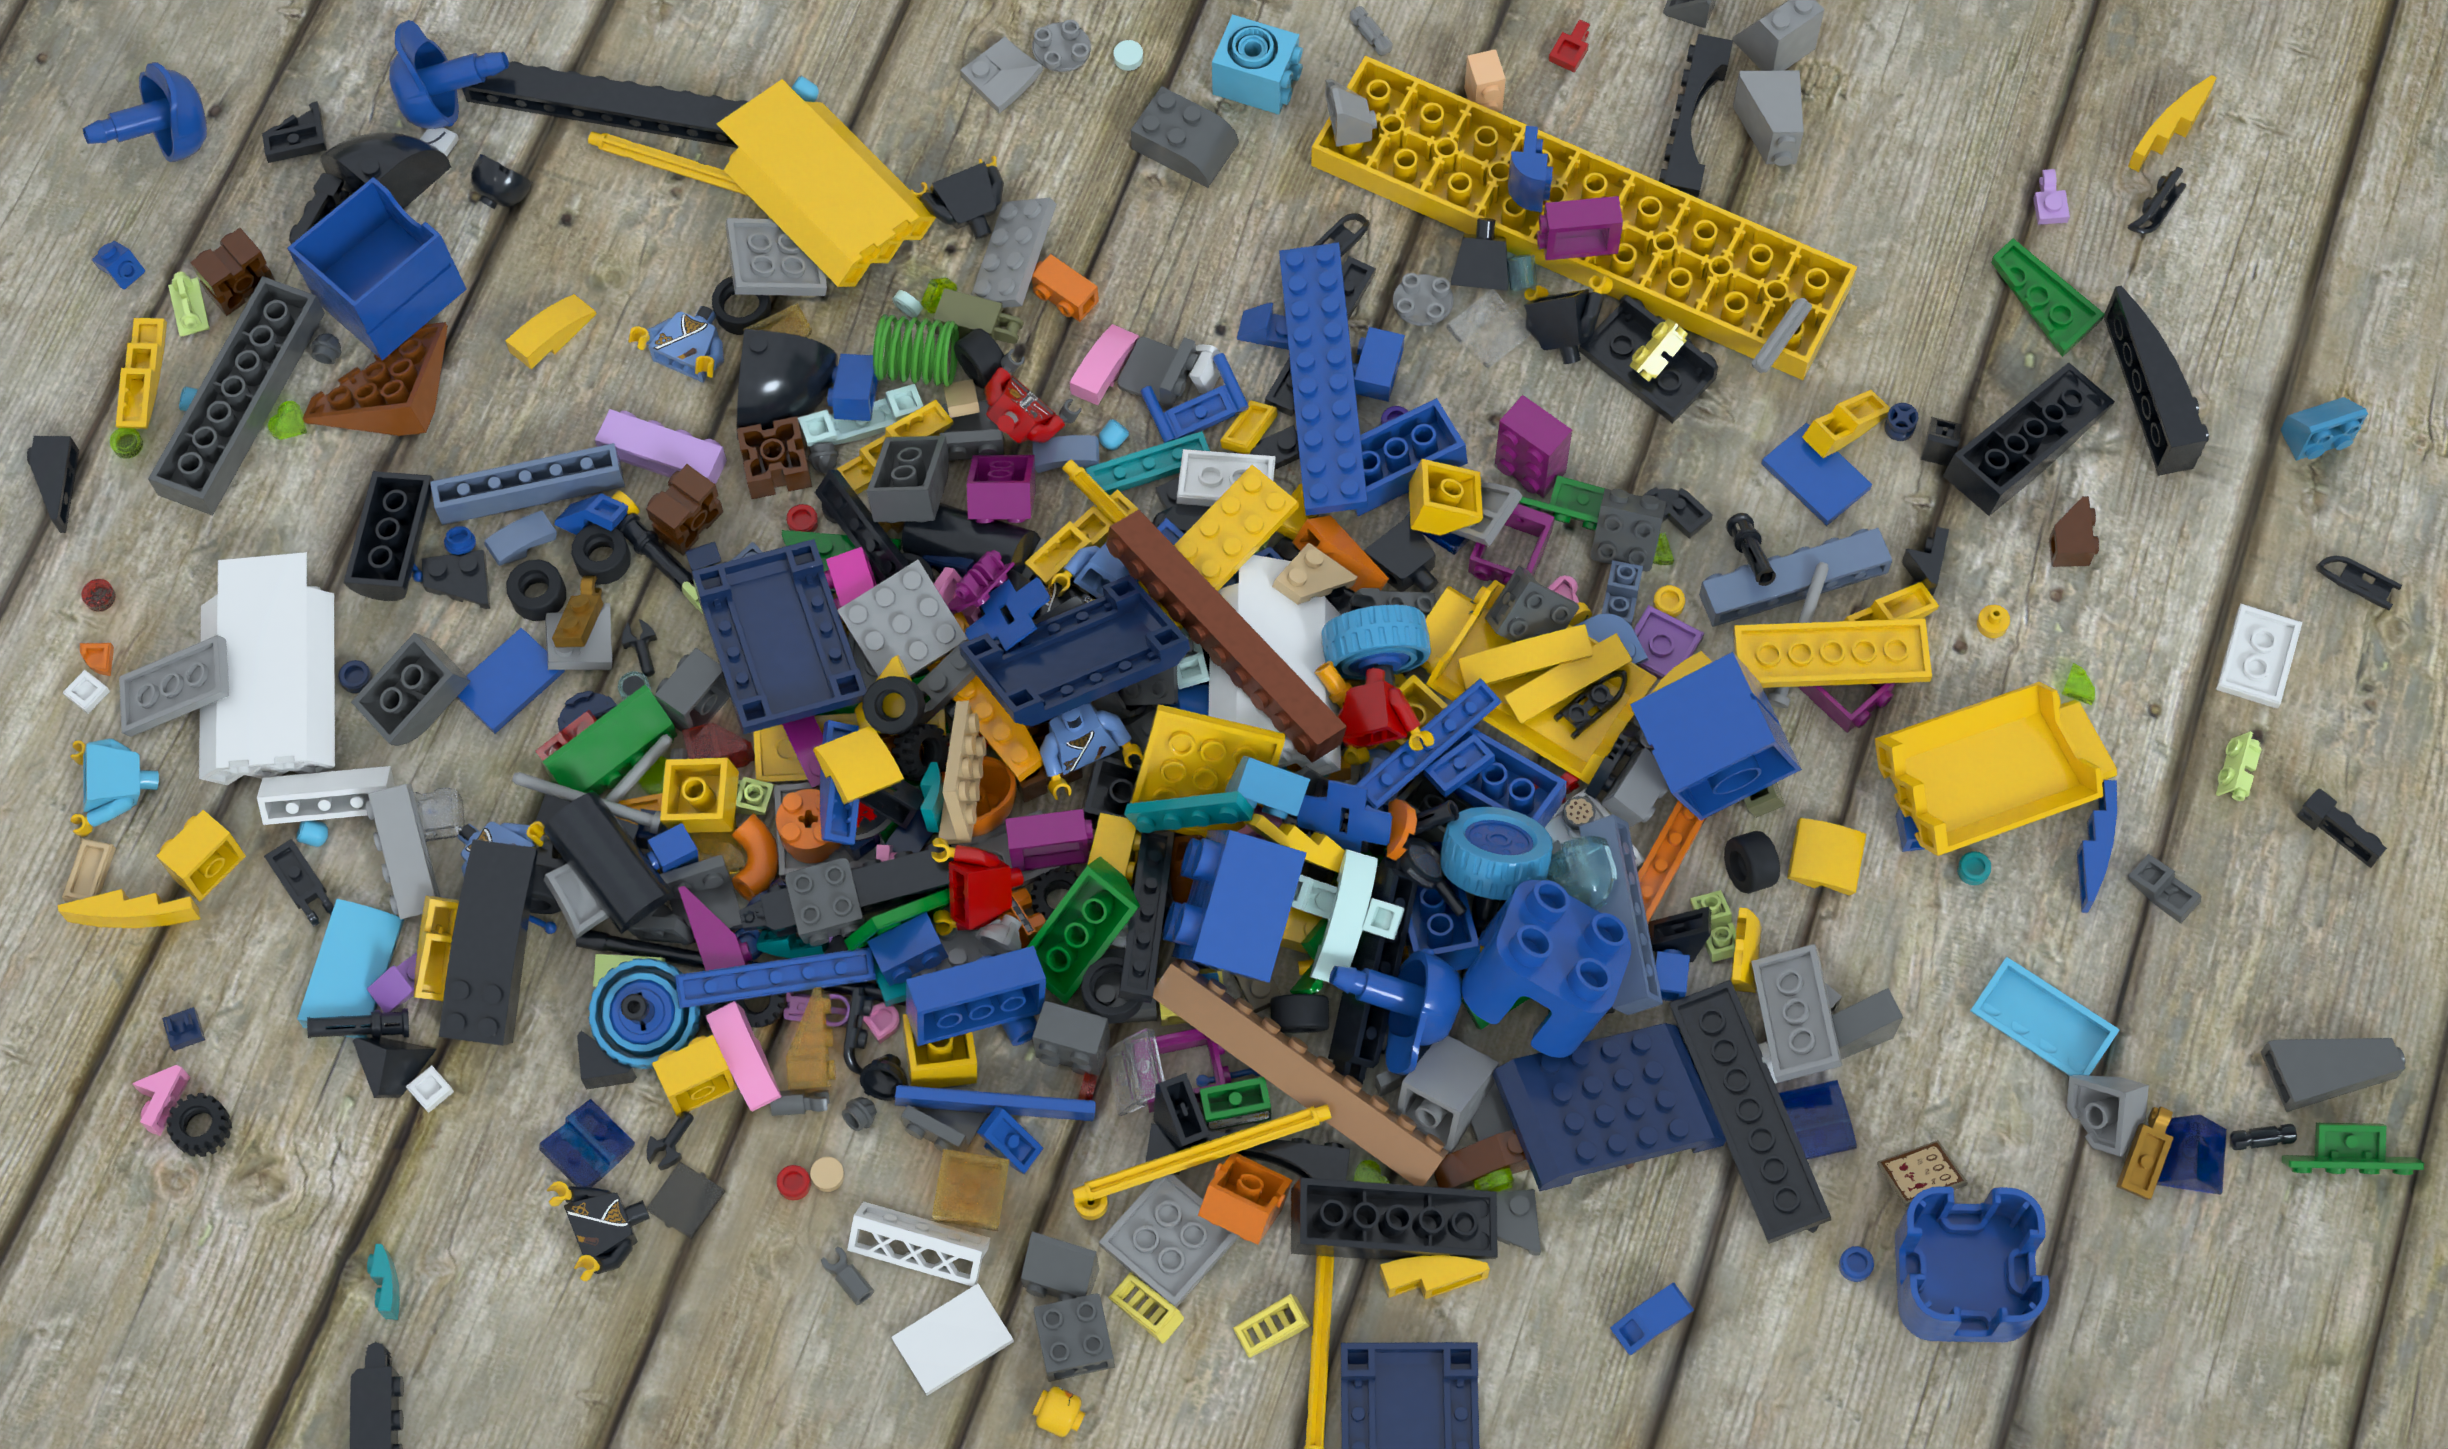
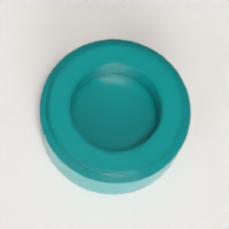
M1971 851L1961 857L1957 866V873L1966 884L1980 885L1988 879L1991 873V862L1983 853Z

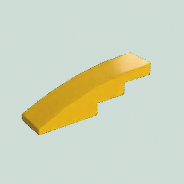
M2211 75L2198 83L2161 114L2134 150L2128 165L2129 168L2139 172L2151 150L2162 155L2174 133L2186 138L2207 101L2217 77Z
M134 318L132 341L127 343L125 368H121L116 415L117 428L148 429L163 361L167 322L164 318Z
M935 399L886 427L885 435L859 449L858 457L835 470H839L858 495L868 489L886 437L940 436V433H944L954 424V421Z
M1118 489L1110 495L1128 515L1139 510ZM1093 505L1076 522L1072 523L1069 521L1024 563L1038 578L1048 585L1056 574L1064 573V566L1079 549L1090 546L1102 547L1107 542L1109 527L1114 523Z
M1583 624L1458 659V664L1465 690H1467L1480 678L1487 685L1527 676L1528 673L1553 668L1563 663L1592 657L1593 651L1586 625Z
M1617 633L1592 646V657L1560 664L1507 694L1505 698L1520 724L1633 661Z
M1253 813L1251 821H1244V824L1267 841L1307 852L1304 861L1339 873L1345 850L1327 835L1314 832L1309 838L1295 825L1283 822L1277 828L1263 815Z
M122 889L57 905L58 911L67 922L95 927L145 928L168 926L200 919L199 908L190 896L163 903L157 893L129 899Z

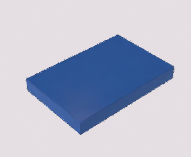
M1806 422L1764 457L1761 464L1827 526L1871 489L1872 483L1838 451L1822 458L1802 438L1810 426Z
M520 628L467 675L471 682L456 698L496 734L561 676L565 670H548L547 651L526 631Z

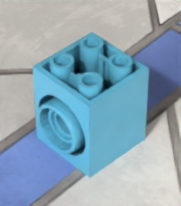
M1232 14L1212 60L1213 95L1279 115L1283 105L1289 104L1293 92L1291 85L1293 81L1299 80L1303 64L1299 63L1303 53V48L1299 47V34Z

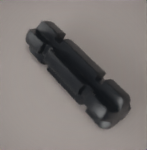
M2293 1124L2280 1125L2278 1128L2276 1126L2253 1128L2247 1132L2245 1130H2237L2230 1134L2233 1150H2244L2248 1146L2251 1149L2275 1146L2280 1142L2282 1145L2291 1144L2297 1140V1132Z

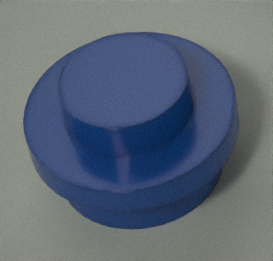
M457 526L451 528L446 533L444 539L445 549L455 555L468 553L476 545L475 536L466 527Z

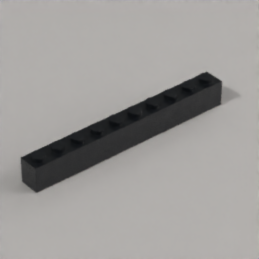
M516 61L510 62L509 68L494 76H487L485 82L462 88L466 101L471 103L738 148V146L716 123L749 102L745 100H727L716 95H697L686 90L681 92L668 90L662 86L650 87L639 85L633 81L609 80L604 76H586L574 71H556L545 66H527Z

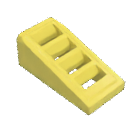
M1131 1272L1108 1297L1116 1306L1162 1344L1167 1341L1184 1320V1317L1175 1306ZM1137 1287L1139 1289L1137 1293L1126 1303L1124 1301L1125 1298ZM1147 1296L1146 1302L1136 1311L1135 1308ZM1158 1305L1159 1308L1149 1319H1146L1145 1317Z
M1289 1294L1233 1327L1247 1356L1251 1358L1312 1325L1297 1297ZM1289 1308L1296 1319V1322L1292 1324L1285 1313V1310ZM1275 1315H1278L1284 1327L1280 1331L1272 1318ZM1265 1321L1272 1334L1268 1338L1259 1324ZM1252 1327L1260 1340V1343L1256 1345L1247 1331Z

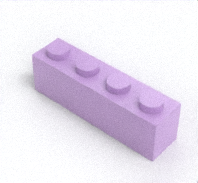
M609 409L595 438L597 447L615 443L620 461L667 477H671L676 471H681L688 464L716 485L727 461L724 449L718 442L712 439L701 440L695 438L685 430L678 429L674 431L665 428L664 425L654 420L647 422L638 419L628 411L617 412Z

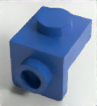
M116 241L102 246L98 254L91 259L98 269L110 275L122 289H126L145 273V269L133 253Z

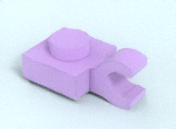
M2055 169L2042 170L2043 177L2039 178L2041 192H2036L2033 198L2037 224L2068 223L2070 215L2066 191H2056Z

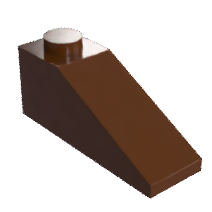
M1515 1129L1493 1135L1446 1155L1434 1172L1437 1186L1440 1188L1462 1189L1526 1171L1530 1167Z

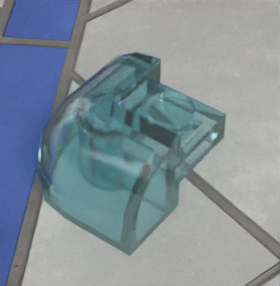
M1584 836L1561 843L1562 850L1551 856L1546 880L1556 882L1570 896L1598 911L1607 904L1605 900L1612 891L1614 880H1617L1616 867L1607 839L1598 836Z

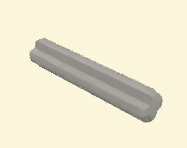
M1800 298L1794 301L1752 361V367L1757 372H1768L1811 311L1812 305L1807 299Z

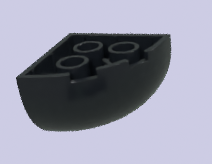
M391 132L369 133L356 136L337 144L321 155V163L325 173L343 179V188L351 195L374 177L391 192L403 209L451 168L447 156L434 146L412 136Z
M744 329L737 400V429L761 424L762 430L774 428L773 421L796 416L799 418L814 413V410L827 397L828 389L833 385V370L838 366L837 353L827 345L806 337L781 332Z

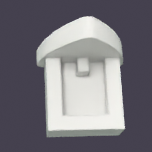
M1202 344L1196 346V354L1199 355V358L1189 376L1199 393L1204 394L1213 390L1220 377V373L1213 360V357L1220 354L1215 346Z

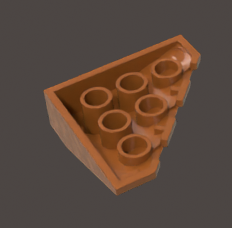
M446 322L425 324L385 359L381 360L375 354L374 358L376 361L362 371L356 367L338 379L340 386L333 389L329 394L324 395L322 391L311 398L302 418L303 421L307 424L397 436L426 433L436 407L448 328Z

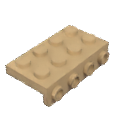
M969 700L956 702L942 791L944 803L938 837L944 838L948 844L971 843L973 827L977 821L976 806L977 801L980 799L979 785L980 778L983 777L982 764L983 757L986 755V741L984 737L979 736L978 714L972 712Z

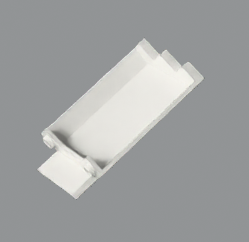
M307 552L218 560V594L201 605V642L216 635L226 639L229 696L200 708L199 779L229 785L243 775L262 779L282 776L288 771L302 774L327 772L335 767L334 593L323 591L317 586H307Z
M1252 555L1239 569V583L1221 588L1218 592L1333 713L1338 716L1341 709L1337 703L1331 702L1329 699L1330 693L1314 672L1325 663L1321 635L1322 629L1328 621L1339 616L1340 613L1325 596L1313 597L1310 601L1297 605L1272 587L1275 579L1291 561ZM1210 658L1208 716L1279 732L1274 727L1272 720L1262 710L1257 709L1252 703L1251 698L1241 688L1236 687L1230 676L1220 666L1214 664ZM1285 735V742L1277 767L1282 768L1297 763L1301 768L1307 766L1322 776L1341 770V745L1311 763L1305 755L1300 754L1295 749L1292 741Z

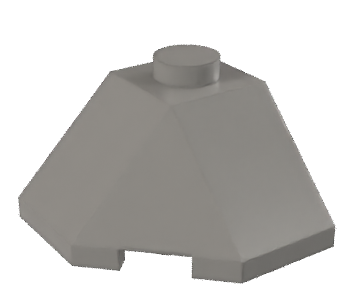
M1327 79L1325 97L1336 147L1372 141V129L1377 128L1375 111H1369L1367 99L1335 80Z
M2069 1076L2067 1109L2074 1119L2078 1118L2088 1133L2085 1138L2092 1148L2113 1155L2123 1156L2134 1139L2138 1125L2142 1124L2146 1118L2149 1085L2123 1077Z

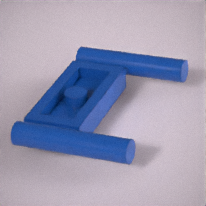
M1224 353L1217 354L1213 357V360L1225 385L1173 407L1166 412H1163L1151 386L1141 389L1140 392L1164 443L1201 432L1236 416L1235 413L1249 408Z

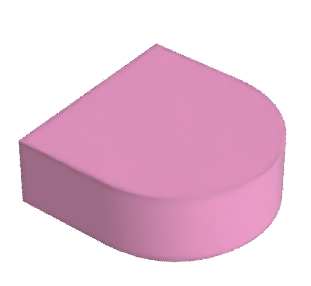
M879 1003L873 1006L870 1017L864 1016L863 1022L880 1044L897 1032L900 1026V1017L894 1006L886 1007L885 1003Z

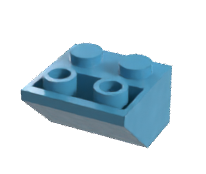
M2342 397L2287 415L2280 431L2296 461L2306 457L2308 459H2315L2327 450L2333 448L2342 450L2350 446L2354 442L2353 440L2358 431L2362 428L2368 412L2366 408Z
M1243 756L1229 780L1225 792L1239 791L1252 808L1255 809L1257 803L1264 805L1262 812L1286 820L1288 814L1298 816L1310 779Z

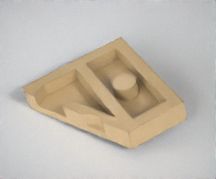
M1308 543L1275 579L1272 587L1298 605L1310 601L1313 597L1329 595L1333 589L1342 586L1350 588L1355 584L1357 576Z

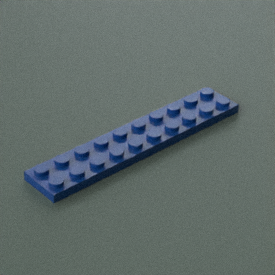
M1339 242L1280 250L1279 256L1306 516L1368 508Z

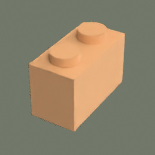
M1496 49L1468 55L1464 87L1468 100L1496 112L1503 111L1506 78Z

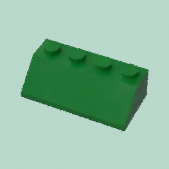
M645 684L546 758L543 764L552 783L584 793L597 792L598 795H601L607 789L615 788L661 736L667 734L674 741V738L678 735L673 722Z
M1101 856L1086 866L1027 946H1034L1046 977V989L1065 1004L1068 1003L1081 986L1083 976L1089 966L1102 958L1140 907L1126 877Z

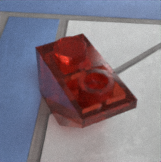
M713 722L682 730L689 759L728 758L736 768L745 767L750 762L755 761L751 742Z

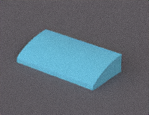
M336 899L297 1018L303 1028H307V1017L371 1015V1012L376 1010L377 1003L369 994L367 988L389 969L404 919L400 920L399 916L372 907ZM327 1026V1027H346V1026ZM353 1035L346 1037L361 1038L367 1037V1035Z
M2008 957L2002 962L1970 1010V1012L2068 1076H2090L2120 1031L2114 1025Z

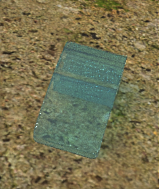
M1534 255L1507 258L1510 290L1521 291L1522 288L1538 285Z

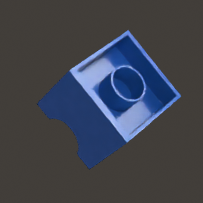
M374 177L287 248L311 293L317 295L322 308L381 360L385 359L467 290L441 234L427 222L420 225L412 219L398 204L391 192Z
M1733 652L1630 704L1649 746L1653 749L1652 753L1672 795L1699 820H1703L1802 770L1761 683Z

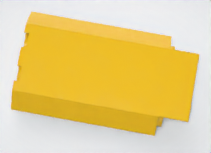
M783 79L716 123L738 146L730 155L729 162L724 171L837 287H855L871 263H889L904 240H922L936 219L935 216L930 214L923 203L822 102L804 101Z
M1494 580L1487 588L1482 586L1473 600L1474 603L1470 602L1472 599L1451 586L1445 589L1426 618L1431 653L1428 660L1420 666L1425 668L1431 675L1425 685L1454 701L1466 691L1458 664L1459 658L1514 643L1496 634L1485 619L1505 585ZM1589 637L1591 647L1599 643ZM1632 662L1619 668L1618 670H1625L1628 677L1623 696L1613 707L1575 739L1570 736L1576 730L1574 726L1564 716L1556 722L1554 715L1582 691L1546 709L1523 724H1520L1505 698L1507 694L1553 668L1487 685L1502 702L1482 720L1589 784L1605 756H1608L1618 736L1635 715L1630 704L1647 696L1657 677ZM1616 677L1602 685L1608 687L1610 694L1615 697L1620 689L1622 680L1620 677ZM1586 697L1579 704L1583 705L1589 699ZM1594 706L1587 713L1592 717L1599 709Z
M2041 682L2033 683L1875 738L1878 768L1884 779L1891 778L1898 793L1894 794L1897 804L1904 817L1911 816L1919 832L1915 833L1919 845L1937 856L2103 797L2102 784L2104 780L2117 776V768L2081 703L2074 699L2061 704L2057 690Z

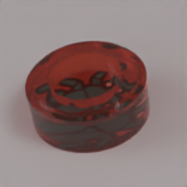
M104 579L89 581L83 587L81 593L82 600L86 606L96 612L110 608L116 598L113 587Z
M1084 1073L1079 1100H1092L1097 1080L1096 1074Z

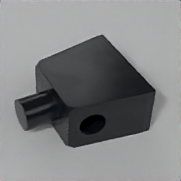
M1478 218L1476 235H1463L1451 278V285L1508 291L1506 238L1494 236L1495 219Z
M1410 516L1406 517L1364 550L1389 578L1387 583L1399 592L1406 591L1413 584H1416L1422 592H1430L1438 584V580L1430 573L1435 567V552L1421 531L1411 529Z

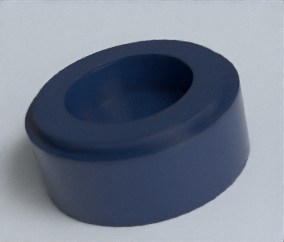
M352 660L341 667L338 677L346 691L360 693L371 681L372 673L364 662Z

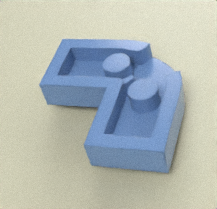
M1598 614L1575 625L1585 624L1588 636L1597 642H1601L1617 633L1632 658V663L1638 666L1649 660L1631 625L1617 615Z

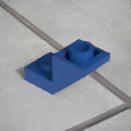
M600 493L570 504L555 520L554 525L575 535L583 528L592 524L612 531L626 517L628 505Z
M1671 1283L1630 1311L1611 1326L1610 1329L1627 1353L1633 1355L1659 1334L1679 1323L1693 1312L1694 1309L1676 1284Z

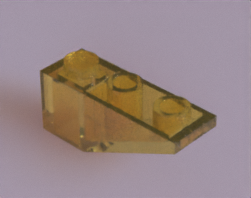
M822 987L814 988L786 1055L788 1090L831 1087V1080H836L835 1060H829L828 1047L834 1046L833 1028L827 1027L826 1014H831L830 994H824V988Z

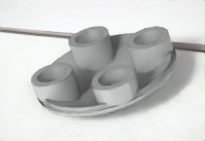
M1070 19L1038 28L1034 33L1032 51L1036 60L1045 68L1057 72H1067L1079 68L1087 61L1091 52V43L1087 34L1079 28V24Z
M1406 274L1393 295V306L1396 313L1404 321L1417 326H1429L1442 321L1451 312L1454 302L1449 281L1445 278H1438L1428 274Z

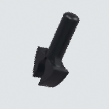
M639 619L643 631L640 639L638 640L637 637L632 635L630 625L627 623L622 635V645L624 649L632 647L636 650L643 676L651 677L655 674L648 644L650 641L657 640L654 630L646 622Z
M683 1111L665 1138L656 1140L650 1136L647 1144V1160L649 1164L652 1163L658 1152L666 1150V1156L658 1165L660 1170L667 1169L682 1159L681 1153L676 1152V1144L694 1120L691 1113Z

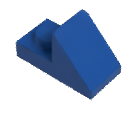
M1271 302L1244 310L1237 340L1289 350L1286 316L1273 314V303Z
M998 1106L994 1108L977 1131L986 1141L984 1145L986 1150L1022 1174L1026 1173L1043 1150V1147L1009 1113Z

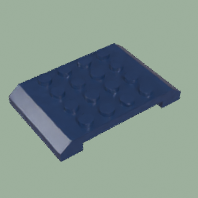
M815 539L692 571L698 600L743 734L863 702L867 689L860 669L857 668L824 573L823 562Z
M1127 575L1103 585L1104 596L1035 624L1037 627L1035 631L1007 651H1005L999 639L994 641L988 633L960 644L959 650L963 659L1013 721L1027 726H1034L1177 666L1190 650L1189 639L1131 575Z
M1663 1023L1583 1042L1574 1053L1567 1057L1556 1058L1540 1052L1515 1058L1496 1068L1493 1073L1494 1080L1539 1191L1571 1184L1575 1177L1691 1149L1693 1153L1724 1146L1726 1142V1137L1676 1025Z
M1478 1342L1341 1343L1342 1449H1480Z

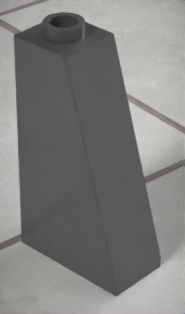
M1889 988L1832 1015L1841 1060L1894 1038L1903 1015Z
M2392 1038L2268 1041L2261 1050V1055L2286 1112L2396 1079L2406 1068L2403 1051L2400 1047H2396Z

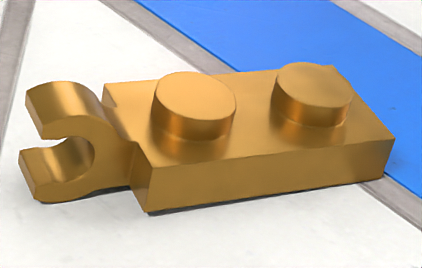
M583 576L580 584V595L570 597L552 636L555 647H585L604 605L601 599L602 589L594 588L597 580L596 576Z
M2161 1106L2159 1109L2153 1107L2148 1118L2149 1126L2144 1124L2138 1125L2116 1187L2143 1199L2151 1200L2174 1138L2165 1134L2173 1111Z

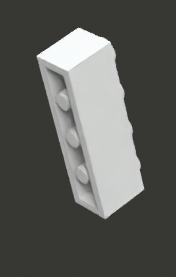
M391 766L262 778L257 801L263 825L366 816L368 814L365 802L369 801L368 793L395 787Z

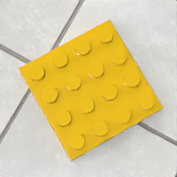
M1158 704L1130 803L1226 793V786L1243 756L1277 767L1285 742V734ZM1244 821L1234 824L1223 823L1206 827H1187L1179 830L1168 829L1167 831L1184 835L1199 834L1206 838L1208 830H1232L1237 832L1245 827L1246 824H1244Z

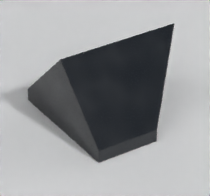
M361 1037L353 1040L374 1098H400L406 1092V1086L417 1077L437 1050L383 1037L381 1039Z

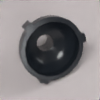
M886 1054L873 1059L871 1063L863 1068L860 1075V1084L865 1090L864 1093L866 1095H871L879 1100L892 1101L895 1100L896 1086H909L904 1070L900 1067L901 1061L897 1056Z

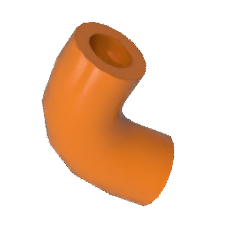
M755 813L731 835L743 847L747 855L746 865L732 878V884L736 891L748 901L768 889L776 877L779 863L776 839L766 824Z

